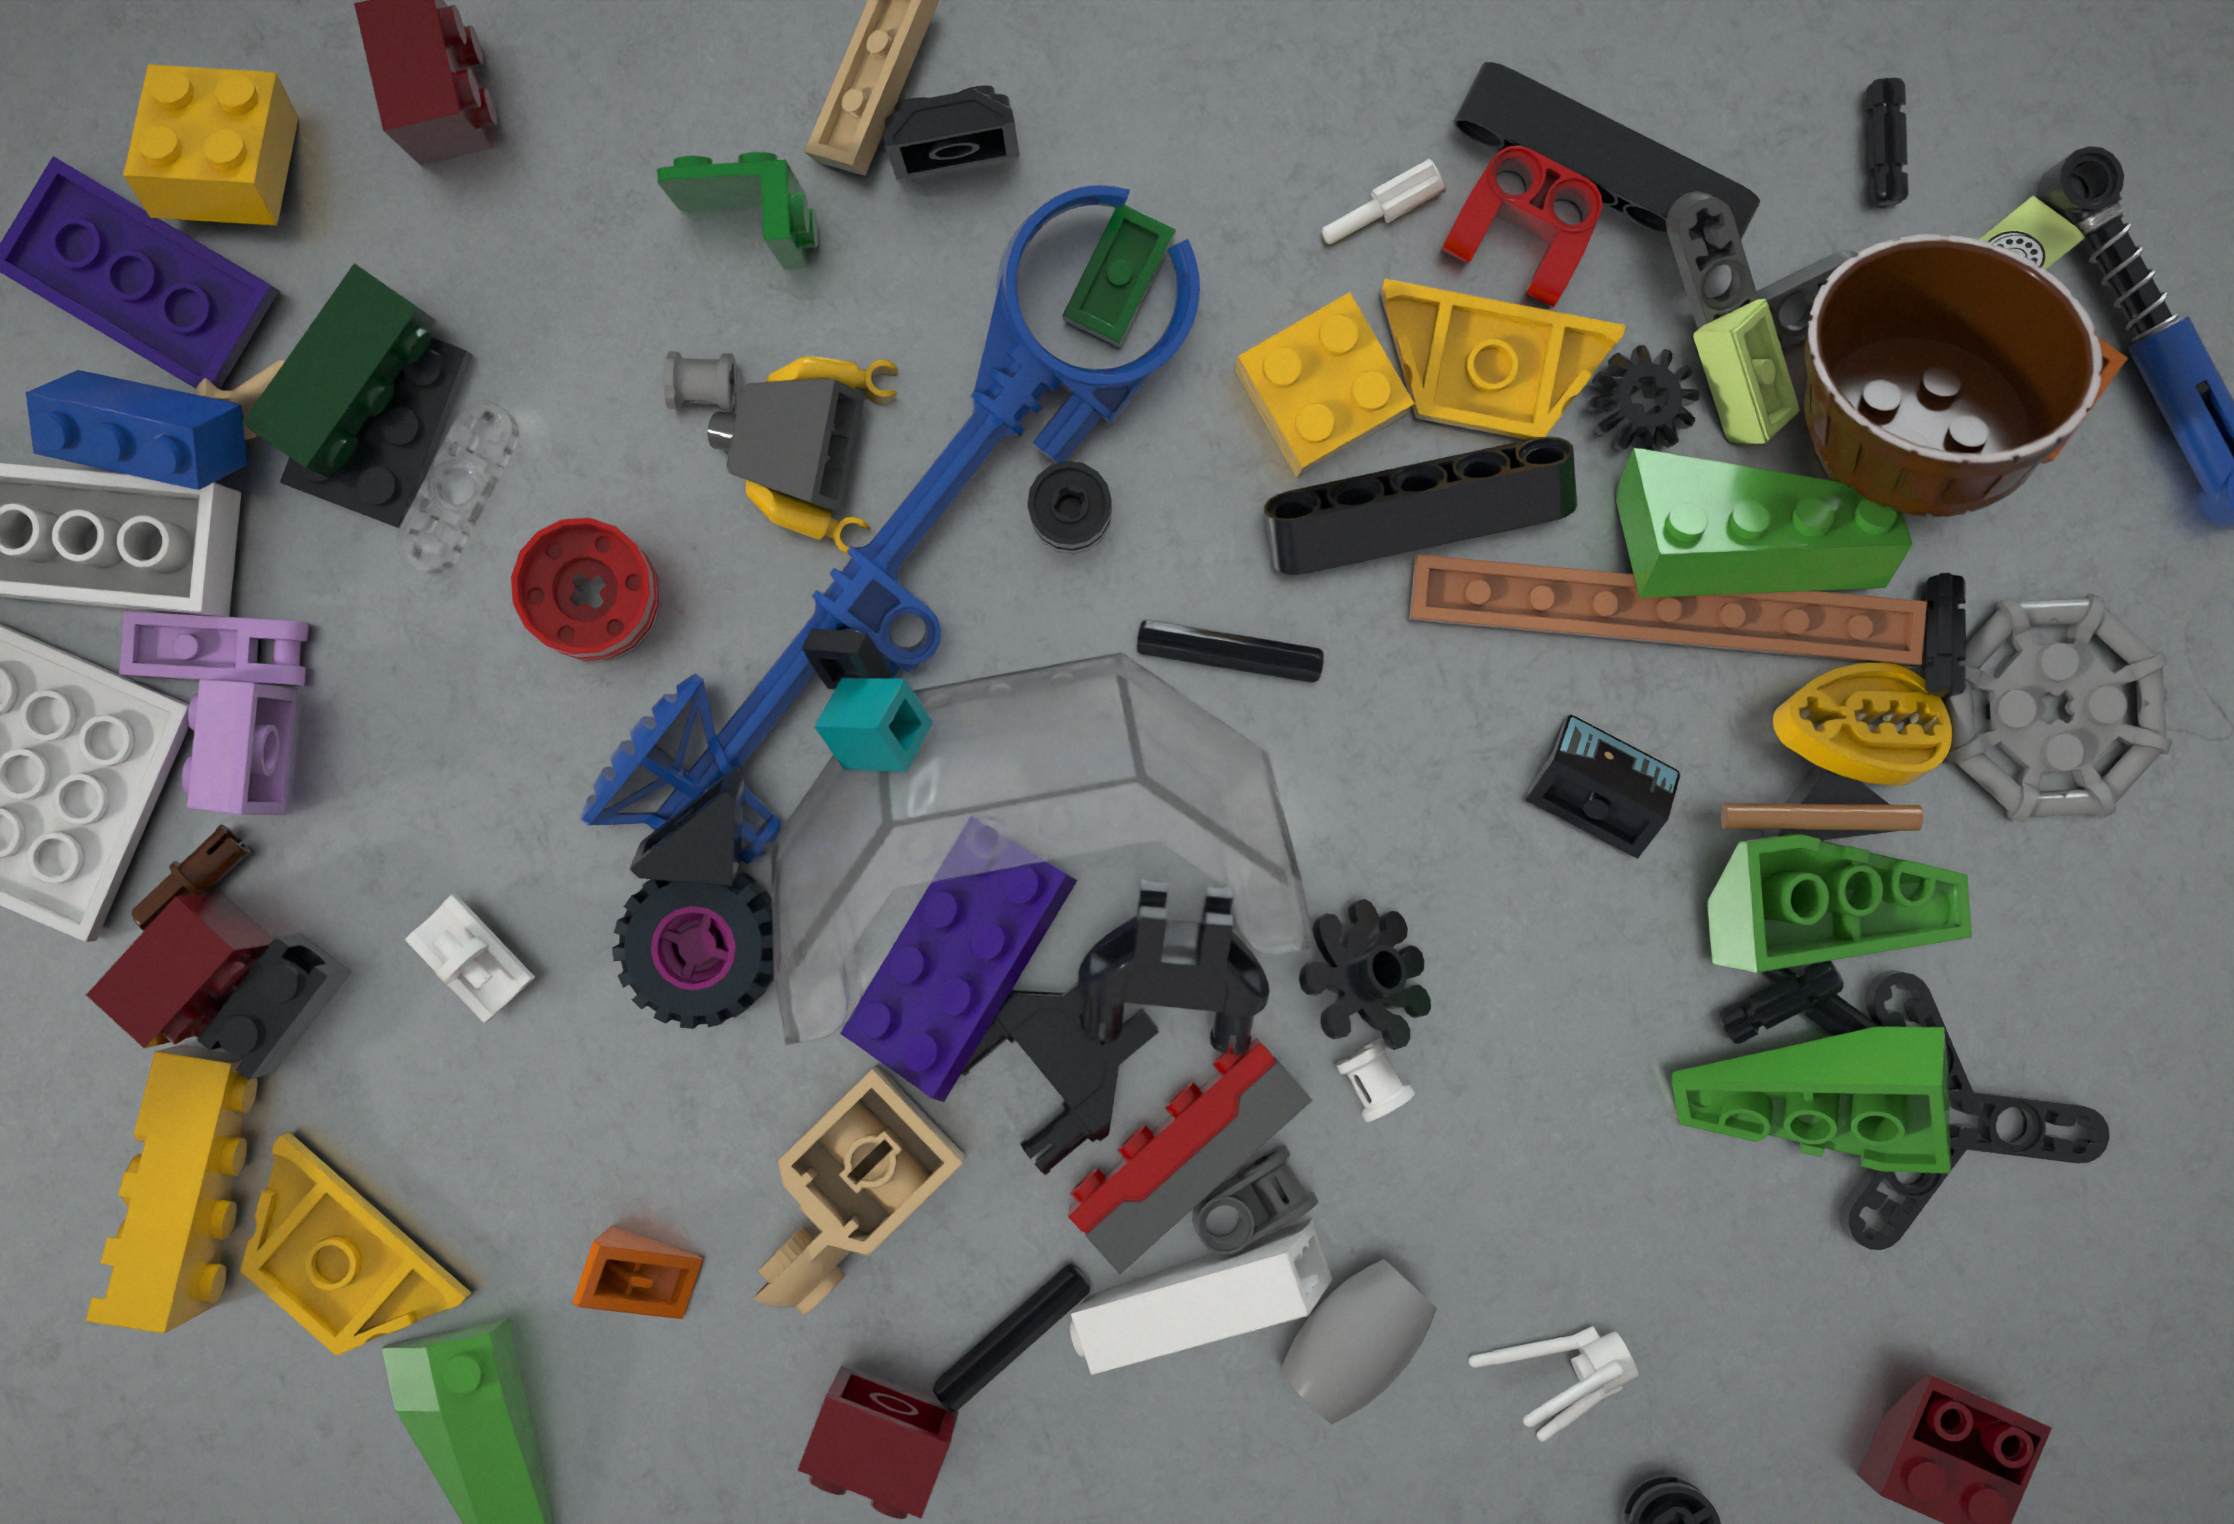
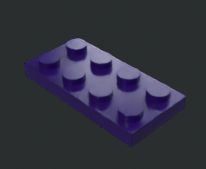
M54 156L0 243V273L195 389L205 378L218 389L222 387L279 292L272 285L159 218H150L144 209Z
M971 815L840 1034L930 1098L945 1102L1078 880Z

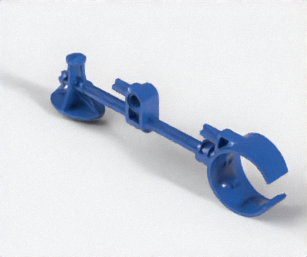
M1109 185L1079 187L1054 197L1031 214L1011 237L1000 262L997 276V294L974 392L970 395L974 406L970 418L874 539L864 547H853L851 545L847 550V553L852 557L842 571L833 568L829 573L834 579L832 584L825 592L816 590L812 594L815 601L814 614L718 735L715 733L704 679L695 673L676 686L677 693L664 694L652 706L654 717L644 716L630 730L632 741L626 740L619 744L611 756L613 767L603 768L593 784L595 794L587 798L580 820L587 826L645 823L653 830H656L734 766L740 770L817 673L801 649L812 628L838 631L854 629L867 633L892 673L890 679H894L901 669L913 675L920 665L935 653L940 643L941 627L937 616L929 606L899 582L898 574L900 567L999 442L1007 436L1017 435L1021 437L1025 432L1021 422L1029 412L1036 415L1040 413L1043 408L1038 401L1047 390L1056 393L1061 386L1070 393V396L1032 443L1050 459L1060 463L1070 458L1100 419L1112 425L1154 371L1176 353L1193 325L1199 303V271L1189 240H1183L1167 249L1176 274L1177 288L1173 313L1161 338L1145 354L1127 364L1107 369H1089L1074 366L1055 357L1038 342L1030 331L1018 300L1017 286L1020 264L1033 237L1050 220L1068 210L1089 205L1121 209L1128 199L1130 190ZM906 613L921 617L925 624L923 638L911 647H901L895 644L889 635L892 622L898 616ZM691 699L689 715L674 760L656 743ZM697 710H699L708 748L688 771L682 767ZM638 765L643 766L660 777L618 803L604 808ZM668 783L675 788L657 812L618 813V811ZM744 784L743 799L766 820L759 828L742 815V836L749 842L744 849L741 847L740 860L745 864H749L766 854L763 848L766 844L776 842L782 819L773 814Z

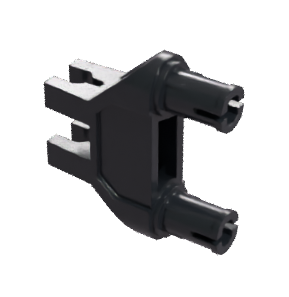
M1141 880L1136 916L1098 941L1087 953L1080 965L1077 979L1078 986L1086 996L1084 1016L1081 1021L1082 1033L1086 1038L1098 1041L1100 1024L1106 1023L1104 1042L1117 1040L1121 1036L1123 1029L1122 1018L1125 1003L1216 1011L1209 1036L1210 1044L1215 1050L1227 1054L1230 1036L1235 1035L1233 1054L1245 1053L1249 1049L1252 1039L1251 1030L1254 1015L1266 1007L1270 989L1267 977L1260 963L1245 943L1232 931L1233 915H1230L1233 902V888L1206 886L1200 922L1167 919V909H1165L1168 882Z
M1078 981L1065 992L1011 990L961 1073L963 1076H966L974 1066L1006 1040L1011 1043L1016 1041L1064 1099L1062 1102L1064 1109L1027 1140L1024 1139L1020 1143L1030 1159L1048 1144H1053L1035 1160V1166L1044 1175L1050 1173L1054 1166L1087 1139L1092 1142L1098 1139L1101 1142L1109 1135L1119 1065L1159 1032L1158 1026L1142 1008L1123 1023L1121 1036L1117 1040L1104 1042L1099 1035L1098 1041L1086 1038L1081 1031L1086 996L1081 992Z

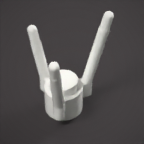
M1593 1326L1570 1336L1472 1355L1468 1360L1471 1367L1478 1368L1579 1349L1581 1354L1572 1358L1571 1362L1580 1382L1543 1403L1523 1418L1525 1426L1533 1427L1565 1409L1537 1432V1438L1541 1442L1547 1441L1556 1433L1565 1429L1602 1400L1622 1391V1385L1639 1377L1633 1358L1619 1334L1613 1331L1603 1337H1599Z

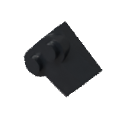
M974 86L957 93L931 98L917 97L906 99L895 105V113L885 118L886 130L883 132V139L896 179L1020 156L1009 97L1004 94H995V89L992 86Z

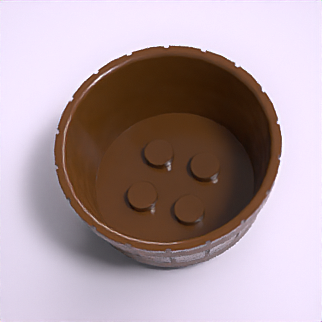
M1918 234L1899 237L1897 241L1891 239L1874 244L1858 252L1855 258L1851 256L1839 265L1826 279V284H1822L1812 305L1805 338V362L1808 377L1804 411L1807 427L1815 449L1823 462H1827V467L1840 481L1849 488L1853 487L1856 489L1855 492L1883 507L1887 505L1892 507V510L1911 515L1926 516V514H1932V517L1955 516L1965 514L1967 511L1974 512L1986 508L2009 496L2023 485L2036 467L2069 439L2091 409L2099 393L2102 376L2099 374L2103 371V357L2099 337L2094 335L2096 329L2089 314L2080 301L2072 297L2073 293L2056 276L2043 267L2039 268L2036 266V262L2020 253L2000 245L1993 246L1987 241L1948 234L1947 237H1942L1941 234Z

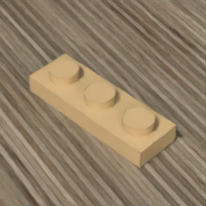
M939 0L867 1L804 153L818 163L866 176L886 128L885 118L893 112Z

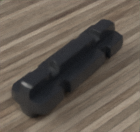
M1900 78L1877 79L1867 88V110L1873 112L1872 118L1867 119L1869 170L1875 171L1874 178L1869 179L1870 200L1875 205L1899 204L1907 199L1909 195L1908 174L1902 172L1903 165L1908 164L1906 114L1900 112L1901 106L1906 105L1905 83Z
M1940 573L1939 575L1929 577L1926 582L1927 605H1932V609L1926 610L1925 660L1932 662V667L1925 668V689L1930 695L1949 698L1962 694L1966 688L1965 666H1959V661H1965L1966 610L1964 608L1959 609V604H1965L1966 582L1962 576Z
M1831 961L1813 963L1804 968V975L1799 977L1797 973H1794L1750 996V1003L1745 1005L1740 1001L1723 1010L1720 1014L1723 1029L1735 1044H1741L1758 1035L1760 1027L1764 1026L1768 1030L1812 1007L1814 999L1819 998L1821 1001H1824L1834 996L1844 988L1843 979L1836 966Z

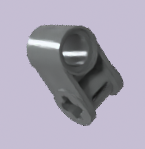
M1286 1145L1276 1147L1248 1163L1236 1175L1217 1186L1193 1208L1192 1222L1200 1241L1208 1250L1223 1255L1239 1252L1269 1232L1297 1220L1318 1203L1314 1192L1305 1191L1288 1163L1287 1159L1290 1156V1152ZM1273 1176L1285 1195L1283 1199L1280 1198L1270 1181V1178ZM1219 1206H1231L1239 1212V1224L1236 1230L1224 1237L1210 1234L1206 1229V1220L1209 1213Z

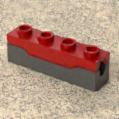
M1257 1037L1250 1043V1047L1245 1053L1233 1054L1234 1043L1230 1045L1227 1054L1222 1053L1212 1063L1218 1072L1200 1089L1194 1082L1185 1086L1166 1104L1165 1108L1171 1114L1153 1131L1146 1125L1136 1130L1117 1149L1123 1158L1105 1175L1098 1167L1095 1168L1069 1193L1076 1200L1069 1206V1219L1081 1232L1084 1231L1087 1239L1119 1274L1124 1272L1313 1101L1302 1086L1275 1056H1272L1271 1052Z

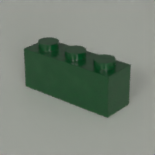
M354 263L241 424L306 469L327 477L332 468L335 470L339 469L352 456L358 443L355 435L369 415L374 417L387 406L395 390V386L392 383L405 364L414 363L425 352L432 337V333L429 330L436 320Z

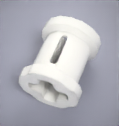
M1382 1038L1362 1046L1335 1064L1340 1075L1346 1074L1365 1108L1361 1115L1365 1122L1376 1120L1394 1111L1412 1099L1416 1094L1411 1085H1403L1385 1054L1388 1047Z

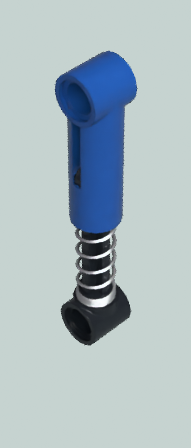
M2088 146L2077 149L2043 174L2038 183L2037 199L2076 226L2085 236L2082 241L2086 240L2093 253L2089 262L2098 263L2105 276L2101 285H2110L2117 298L2113 307L2122 308L2129 321L2125 330L2134 331L2137 336L2132 339L2134 344L2127 347L2201 486L2199 503L2202 513L2211 524L2221 529L2234 530V400L2190 317L2187 316L2182 319L2179 318L2180 314H2171L2165 303L2168 292L2159 291L2152 278L2156 270L2147 269L2140 256L2144 247L2135 246L2128 233L2132 224H2123L2121 220L2124 217L2122 214L2124 209H2121L2122 205L2119 203L2122 200L2120 192L2124 183L2121 163L2113 153L2102 147ZM2071 174L2080 176L2087 183L2089 189L2088 198H2083L2074 191L2071 184Z

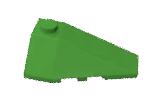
M1802 834L1740 841L1707 901L1712 964L1756 973L1972 937L1967 874L1914 861L1896 859L1856 847L1822 841L1819 838Z
M1872 1027L1672 1073L1671 1083L1680 1125L1753 1142L1765 1139L1767 1135L1801 1142V1153L1822 1157L1825 1148L1861 1156V1167L1883 1172L1951 1173L1949 1079L1944 1027Z
M509 1318L382 1347L395 1411L462 1524H554Z

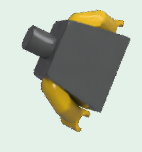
M803 356L770 373L766 382L748 383L741 390L737 414L719 411L714 413L708 424V441L714 449L729 451L727 461L728 473L746 480V496L771 522L817 540H821L824 536L833 538L837 547L848 554L847 550L849 548L842 543L840 538L842 528L849 523L858 524L870 530V527L866 521L859 517H847L841 521L831 518V511L842 513L865 395L874 403L888 404L895 400L898 393L893 390L877 389L871 379L877 374L896 376L898 368L893 362L885 359L876 360L865 370L858 369L857 363L853 361ZM855 388H863L864 393L856 390Z

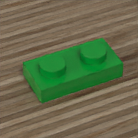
M1125 204L1121 209L1115 208L1062 315L1063 320L1120 348L1167 253V249L1175 237L1176 229Z

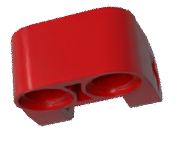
M1523 146L1506 147L1494 156L1476 183L1441 250L1469 264L1493 218L1497 216L1549 243L1525 293L1554 308L1586 251L1603 207L1601 193L1597 186L1586 177L1530 148ZM1504 170L1517 172L1526 183V192L1517 195L1506 193L1499 186L1496 174ZM1568 199L1576 203L1582 212V222L1579 224H1568L1560 220L1554 211V201Z

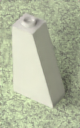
M1313 1220L1269 1233L1241 1251L1231 1255L1214 1252L1089 1295L1071 1313L1070 1334L1076 1352L1080 1357L1086 1358L1090 1373L1094 1375L1308 1316L1333 1280Z

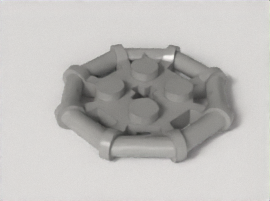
M2091 593L2082 599L2017 601L2013 597H2009L1996 604L1997 612L1966 645L1965 661H1959V666H1965L1966 688L1964 692L1960 695L1946 698L1947 712L1952 726V742L1946 756L1949 764L1957 763L2007 809L2008 818L2019 822L2026 821L2028 817L2095 814L2098 818L2103 819L2116 812L2115 804L2160 754L2169 753L2172 741L2166 736L2163 666L2167 665L2168 662L2163 651H2153L2105 607L2104 598ZM2070 624L2065 643L2035 645L2030 626ZM2093 633L2121 656L2127 664L2110 670L2086 647ZM2007 640L2014 650L2011 657L1993 676L1980 670L1984 663ZM2136 681L2138 727L2125 725L2122 721L2127 710V700L2121 691V685ZM1973 690L1985 692V703H1990L1991 719L1986 720L1987 731L1975 734ZM2045 693L2052 697L2062 695L2065 698L2067 715L2064 720L2053 719L2049 723L2044 721L2042 715L2047 707L2041 699ZM2114 740L2123 745L2132 746L2102 779L2093 764ZM1995 745L2021 768L2015 780L2007 775L1983 752H1986ZM2072 771L2078 790L2039 791L2042 772Z

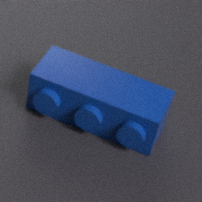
M76 370L26 392L33 453L195 490H200L247 465L244 425L241 424L243 422L242 404Z

